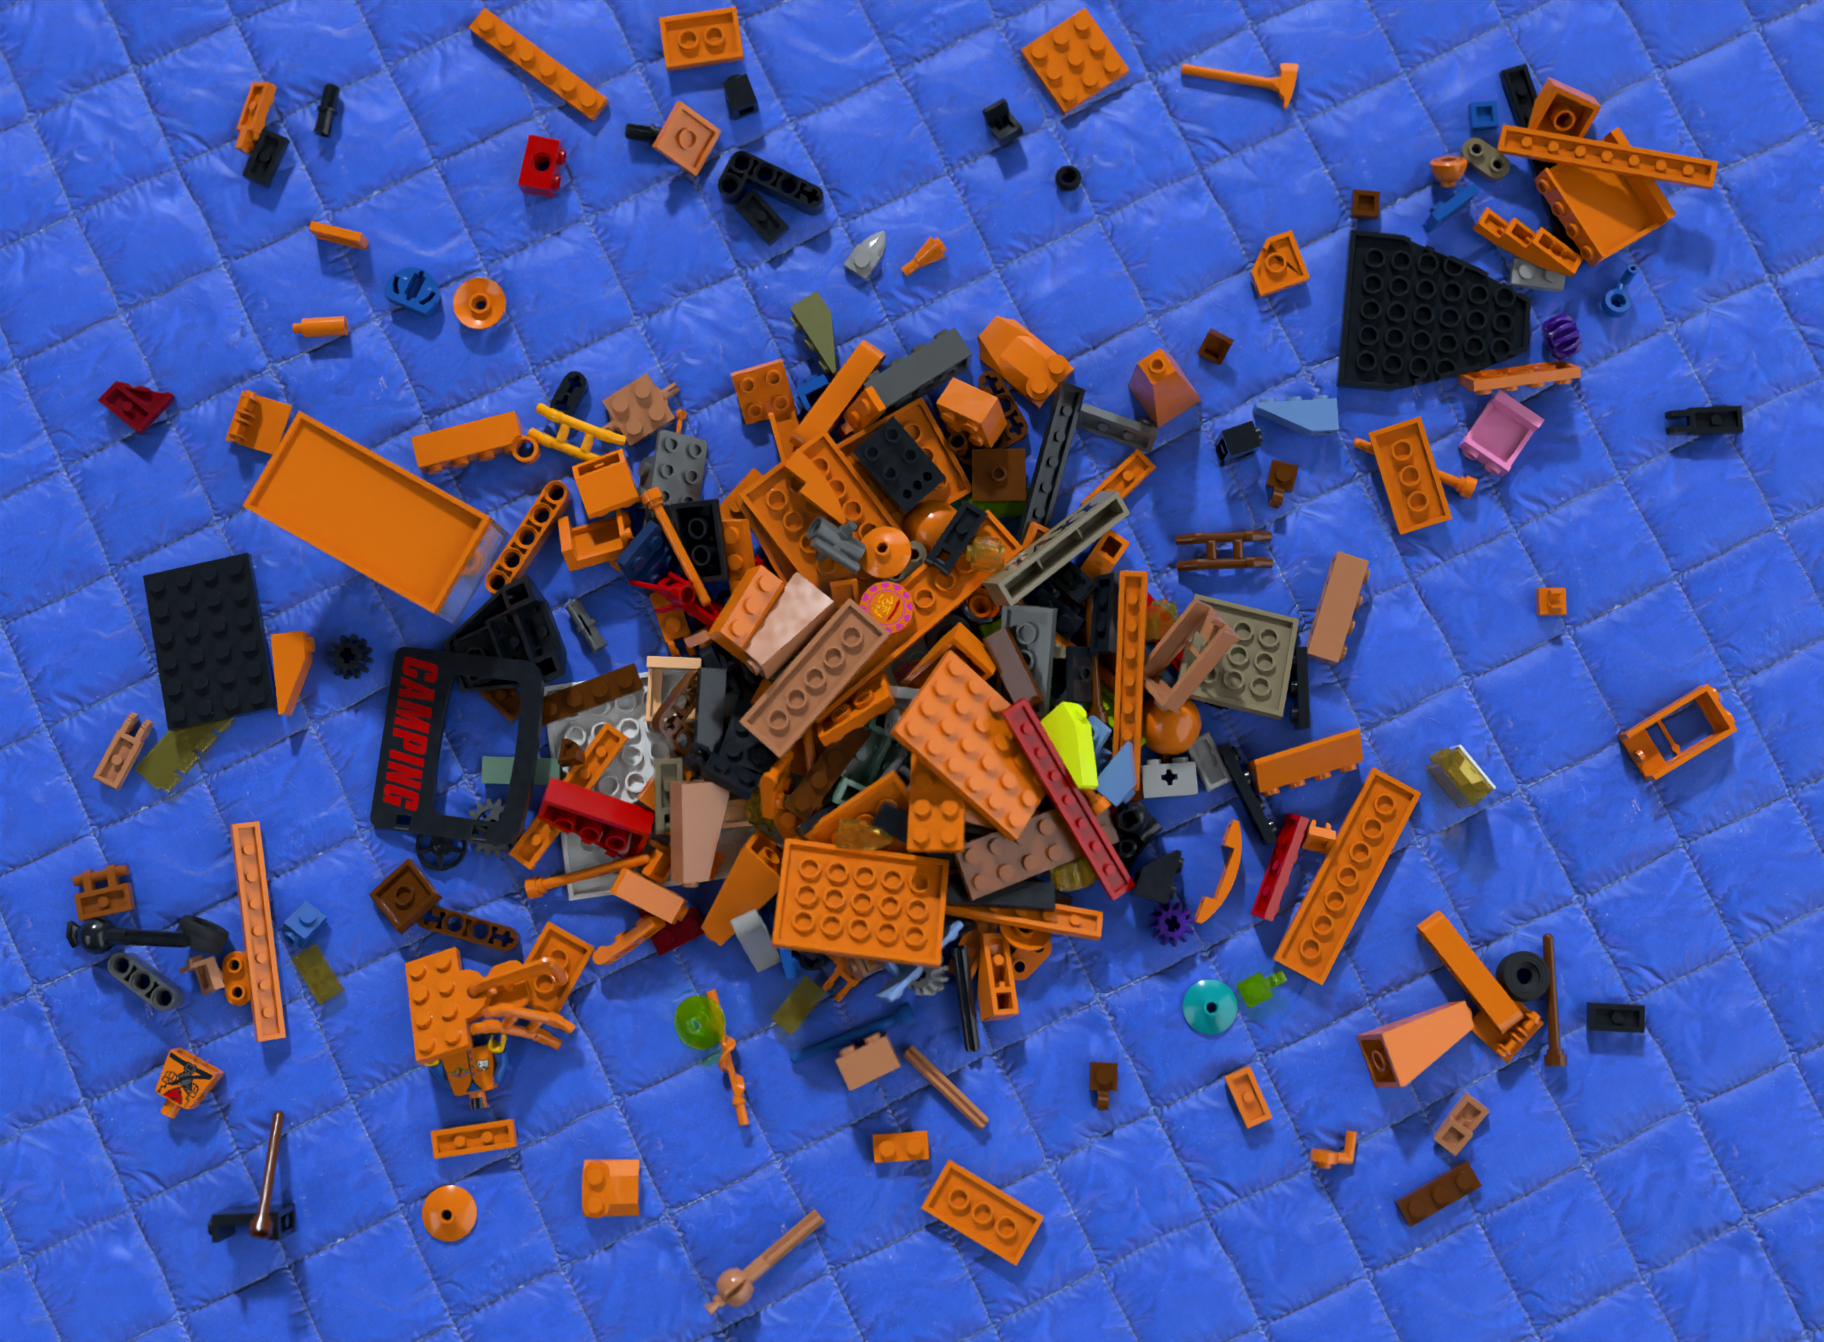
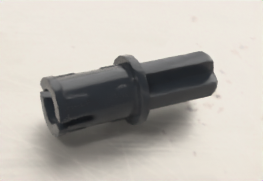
M328 83L324 86L321 104L316 108L318 115L313 131L318 136L325 138L331 136L334 116L338 114L336 105L340 88L337 85Z
M627 123L625 137L632 140L646 141L653 145L662 127H655L653 123L651 126Z

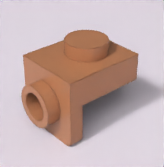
M203 955L192 957L186 960V966L179 969L180 975L195 971L203 996L225 987L223 972L218 968L214 956L205 959Z

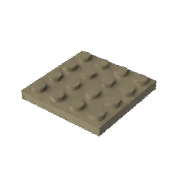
M1195 594L1192 601L1197 599L1210 605L1241 639L1237 643L1232 644L1189 698L1281 720L1284 713L1299 619ZM1198 631L1189 640V642L1194 643V648L1199 654L1209 644ZM1185 646L1183 647L1177 682L1197 658Z

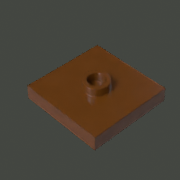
M1025 448L972 449V503H1026Z
M411 858L402 863L369 894L400 934L405 933L443 898Z

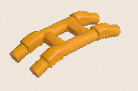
M542 403L536 406V412L555 423H560L557 436L555 438L535 428H531L528 431V436L535 439L537 443L583 461H589L602 456L590 452L595 438L620 446H624L626 436L596 427ZM570 428L585 433L581 448L566 443Z

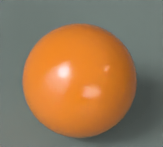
M931 500L922 502L911 509L905 517L903 532L910 541L921 543L928 555L957 510L942 501Z
M1153 696L1149 697L1143 703L1142 737L1146 740L1144 745L1157 754L1178 755L1187 751L1196 742L1201 731V716L1195 703L1188 698L1180 707L1181 711L1176 713L1169 709L1167 711L1161 710L1153 702L1155 698Z

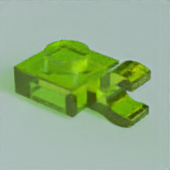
M1281 970L1265 978L1259 971L1235 984L1247 1007L1250 1009L1273 997L1270 989L1286 982L1287 979Z

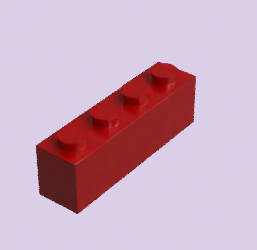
M551 777L544 792L537 818L567 834L573 832L579 835L581 841L589 846L592 843L605 849V854L612 858L618 856L624 859L642 853L651 832L655 811Z

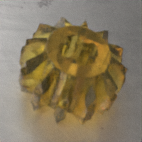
M1084 856L1050 869L1051 882L1055 883V889L1061 892H1071L1087 888L1097 878Z

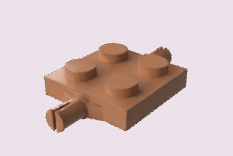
M647 373L602 400L609 411L611 422L601 428L613 432L617 430L623 436H626V440L631 447L676 420L668 406L667 399L680 392L678 386L673 382L661 390L654 385Z

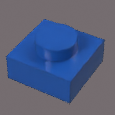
M1497 101L1470 102L1468 105L1470 131L1496 130L1499 127Z

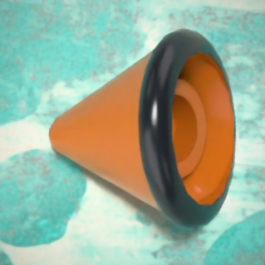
M984 585L960 604L964 616L975 627L994 623L1002 617V606L995 605Z

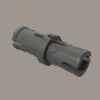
M580 599L571 602L565 607L577 626L576 631L578 634L583 635L593 653L602 650L608 645L595 626L597 622L594 618H590ZM580 617L583 618L585 624L587 625V627H588L589 630L591 631L592 636H591V634L589 633V631H588V629L586 628V626L584 625V623L582 622V620H581Z

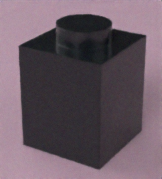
M735 74L727 78L725 82H722L725 96L735 120L759 112L758 101L747 74Z

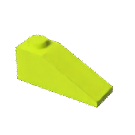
M1061 702L1040 722L1078 788L1096 789L1098 787L1092 729L1091 724L1086 718V711L1078 703Z

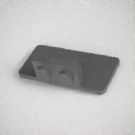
M661 430L657 434L654 456L643 458L639 465L638 474L640 482L637 491L640 496L651 488L659 487L664 496L662 506L674 527L671 504L700 499L708 445L703 439ZM641 499L636 502L635 510L645 512L643 528L651 520L659 526L664 534L653 510L644 507Z

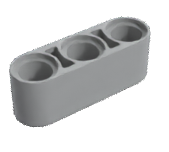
M757 909L731 920L741 945L758 973L782 962L778 948L771 947L772 936Z

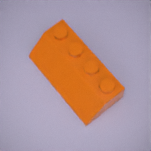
M1356 728L1246 763L1249 775L1253 781L1255 794L1263 792L1264 797L1280 793L1279 787L1289 784L1290 789L1306 785L1304 779L1313 776L1316 781L1332 777L1330 771L1339 768L1341 773L1357 769L1356 763L1363 761L1360 730Z

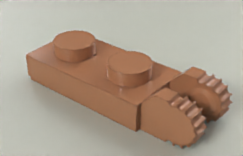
M134 712L129 713L120 730H117L93 775V779L115 790L121 789L145 744L144 740L149 736L154 725L152 721L147 719L142 723L135 737L130 735L129 733L134 729L139 715Z

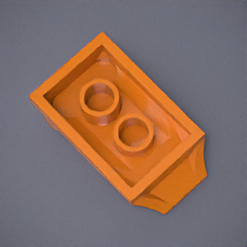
M997 315L977 338L980 349L979 360L992 371L997 372L1006 383L1038 410L1056 392L1058 382L1065 381L1074 371V368L1069 365L1065 357L1057 355L1015 319H1007Z

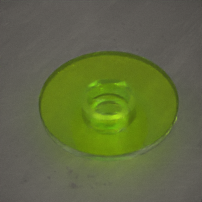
M695 995L685 999L677 1007L674 1025L679 1038L686 1045L694 1049L705 1050L720 1042L725 1033L726 1020L721 1007L714 1000L706 996ZM693 1021L698 1022L699 1029L695 1028Z

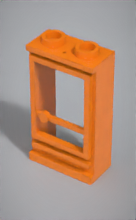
M1709 684L1696 687L1678 700L1617 735L1646 782L1657 780L1738 730L1734 725L1735 719L1733 715L1724 709L1720 703L1719 693L1713 687H1710ZM1694 699L1715 732L1681 752L1680 746L1674 742L1660 719ZM1655 722L1670 743L1671 751L1677 754L1666 762L1645 728Z

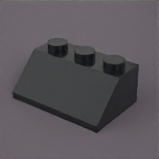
M719 498L671 504L674 529L701 582L730 580ZM679 563L681 578L689 581Z

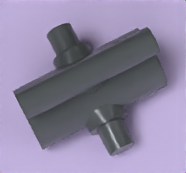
M821 516L817 517L810 525L806 535L811 540L810 546L818 551L815 554L817 560L823 562L829 557L854 574L857 573L860 568L858 562L862 558L866 546L853 537L852 533L857 529L856 523L850 520L845 525L837 527Z

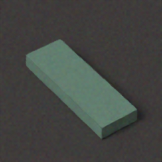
M482 756L481 783L510 784L514 757ZM558 758L537 759L533 785H548L551 777L562 780L563 767L557 763Z

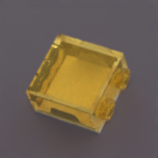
M1462 745L1450 748L1447 746L1443 750L1440 748L1428 758L1431 762L1425 766L1459 809L1473 807L1496 788Z

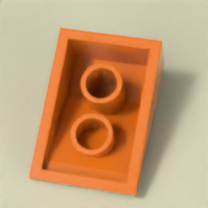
M959 622L931 648L903 678L899 685L906 688L921 689L941 658L950 650L984 681L994 674L996 666L986 646Z

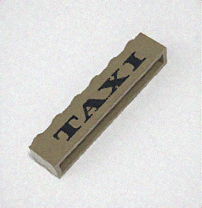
M1100 491L982 583L995 605L1013 606L1128 516L1130 512L1119 492Z

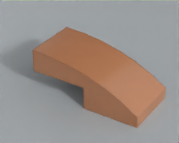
M1465 1092L1442 1122L1433 1139L1456 1156L1472 1138V1132L1490 1112L1489 1109L1468 1092Z

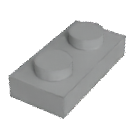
M1512 259L1509 286L1561 293L1564 290L1565 275L1544 269L1523 259Z

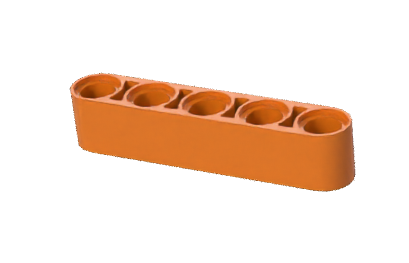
M863 340L794 431L790 442L800 448L824 429L830 435L844 416V413L864 389L863 384L867 382L865 379L879 369L886 354L866 340Z
M554 480L544 487L486 575V589L493 595L498 591L494 589L496 579L504 578L506 585L523 576L558 523V518H561L572 500V494L563 482ZM555 490H564V495L560 500H552V494ZM543 511H548V520L539 523L537 521L538 515ZM533 533L535 539L532 544L524 545V536ZM518 555L520 557L519 564L514 568H510L508 566L509 559L512 556Z
M1436 910L1416 926L1422 938L1500 1034L1505 1033L1524 1018L1516 1004L1439 910Z

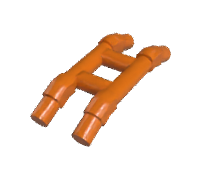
M498 1003L494 1006L485 1007L483 1009V1016L485 1018L505 1017L503 1021L500 1022L495 1019L483 1020L479 1023L471 1024L470 1032L473 1035L501 1033L528 1038L558 1050L562 1040L551 1035L550 1032L540 1028V1026L545 1023V1025L553 1026L556 1029L559 1028L571 1034L575 1024L555 1012H543L513 1006L510 1003ZM518 1018L531 1020L526 1027L514 1025Z

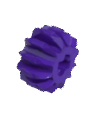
M1562 313L1556 314L1544 321L1541 326L1542 336L1544 337L1547 349L1554 358L1559 361L1568 359L1582 350L1580 331L1577 329L1572 317Z
M1170 900L1165 904L1166 910L1160 904H1157L1155 908L1160 914H1149V917L1155 919L1156 923L1148 924V928L1158 929L1152 934L1153 939L1163 935L1160 941L1161 945L1165 946L1170 937L1171 946L1176 947V937L1182 943H1185L1187 939L1183 932L1193 934V930L1187 928L1186 924H1192L1195 920L1193 918L1185 919V916L1191 910L1186 908L1180 912L1181 902H1176L1173 910ZM1171 916H1174V922L1177 923L1176 929L1171 928V931H1168V925L1165 924L1166 918L1171 919Z

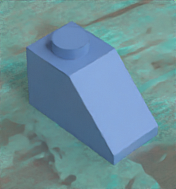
M1130 741L1125 743L1097 778L1098 787L1096 790L1116 807L1121 801L1127 804L1136 793L1132 789L1137 783L1134 749Z

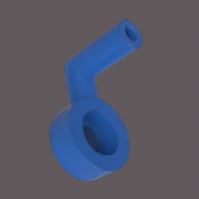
M1630 264L1620 278L1616 289L1607 292L1603 298L1601 306L1607 315L1616 318L1622 317L1630 308L1631 298L1626 291L1638 272L1637 265Z

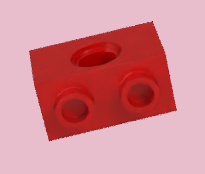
M529 134L518 181L522 193L554 198L555 191H559L561 185L560 167L565 165L567 152L564 150L560 140ZM541 164H550L547 170L538 171Z

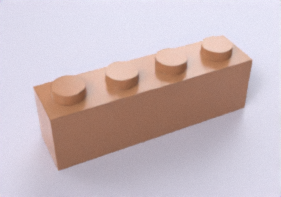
M1339 551L1333 555L1305 646L1307 647L1308 658L1332 666L1339 663V660H1344L1348 648L1347 645H1344L1347 635H1351L1355 625V620L1352 619L1354 609H1359L1363 595L1359 594L1362 584L1366 585L1370 575V569H1367L1368 560Z

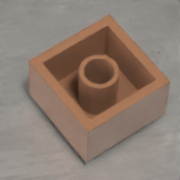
M877 1031L865 1037L864 1044L856 1047L855 1043L839 1051L840 1056L837 1057L836 1063L850 1091L900 1067L901 1062L887 1033L881 1035Z

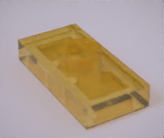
M313 944L291 959L319 1005L324 1004L345 990L317 944Z
M805 975L771 1019L792 1036L827 992Z

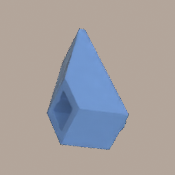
M1317 395L1312 397V400H1302V397L1295 396L1286 398V401L1276 402L1275 398H1265L1259 400V403H1256L1252 409L1254 414L1307 437L1335 435L1339 430L1337 398L1329 399L1328 395Z

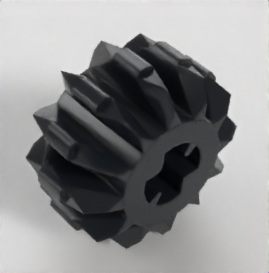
M352 634L349 639L342 635L340 636L341 644L335 641L331 642V645L336 649L334 652H326L328 656L334 658L327 664L329 667H335L333 673L337 676L342 674L343 679L349 680L352 675L354 678L360 679V670L365 673L370 671L365 666L366 663H374L373 658L367 657V655L373 652V648L366 647L368 641L364 638L358 641V636ZM352 653L355 655L354 660H346L347 654L351 655Z

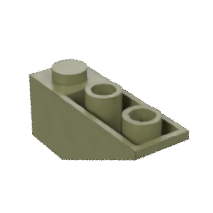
M815 291L790 307L792 316L789 319L796 331L802 330L806 338L803 341L811 353L816 351L821 360L817 362L824 374L830 373L834 379L837 375L832 315L819 293Z

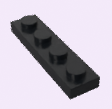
M1228 742L1217 747L1233 779L1231 783L1263 846L1277 841L1275 836L1278 833L1277 828L1271 819L1267 820L1263 812L1265 805L1258 794L1254 795L1250 787L1253 785V781L1247 770L1242 771L1238 763L1241 758L1235 746L1230 747Z

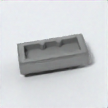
M1207 732L1199 736L1187 752L1192 762L1196 763V770L1206 791L1210 792L1233 779L1210 733Z

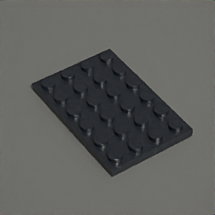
M243 553L143 576L169 731L174 732L278 708L251 554Z

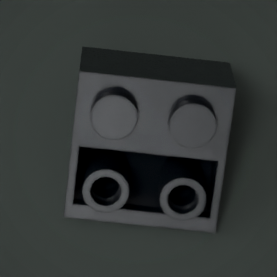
M1171 850L1137 868L1133 880L1135 886L1131 888L1129 895L1158 904H1167L1168 900L1172 901L1177 885L1173 884L1175 874L1181 873L1184 864V858H1181L1182 851Z

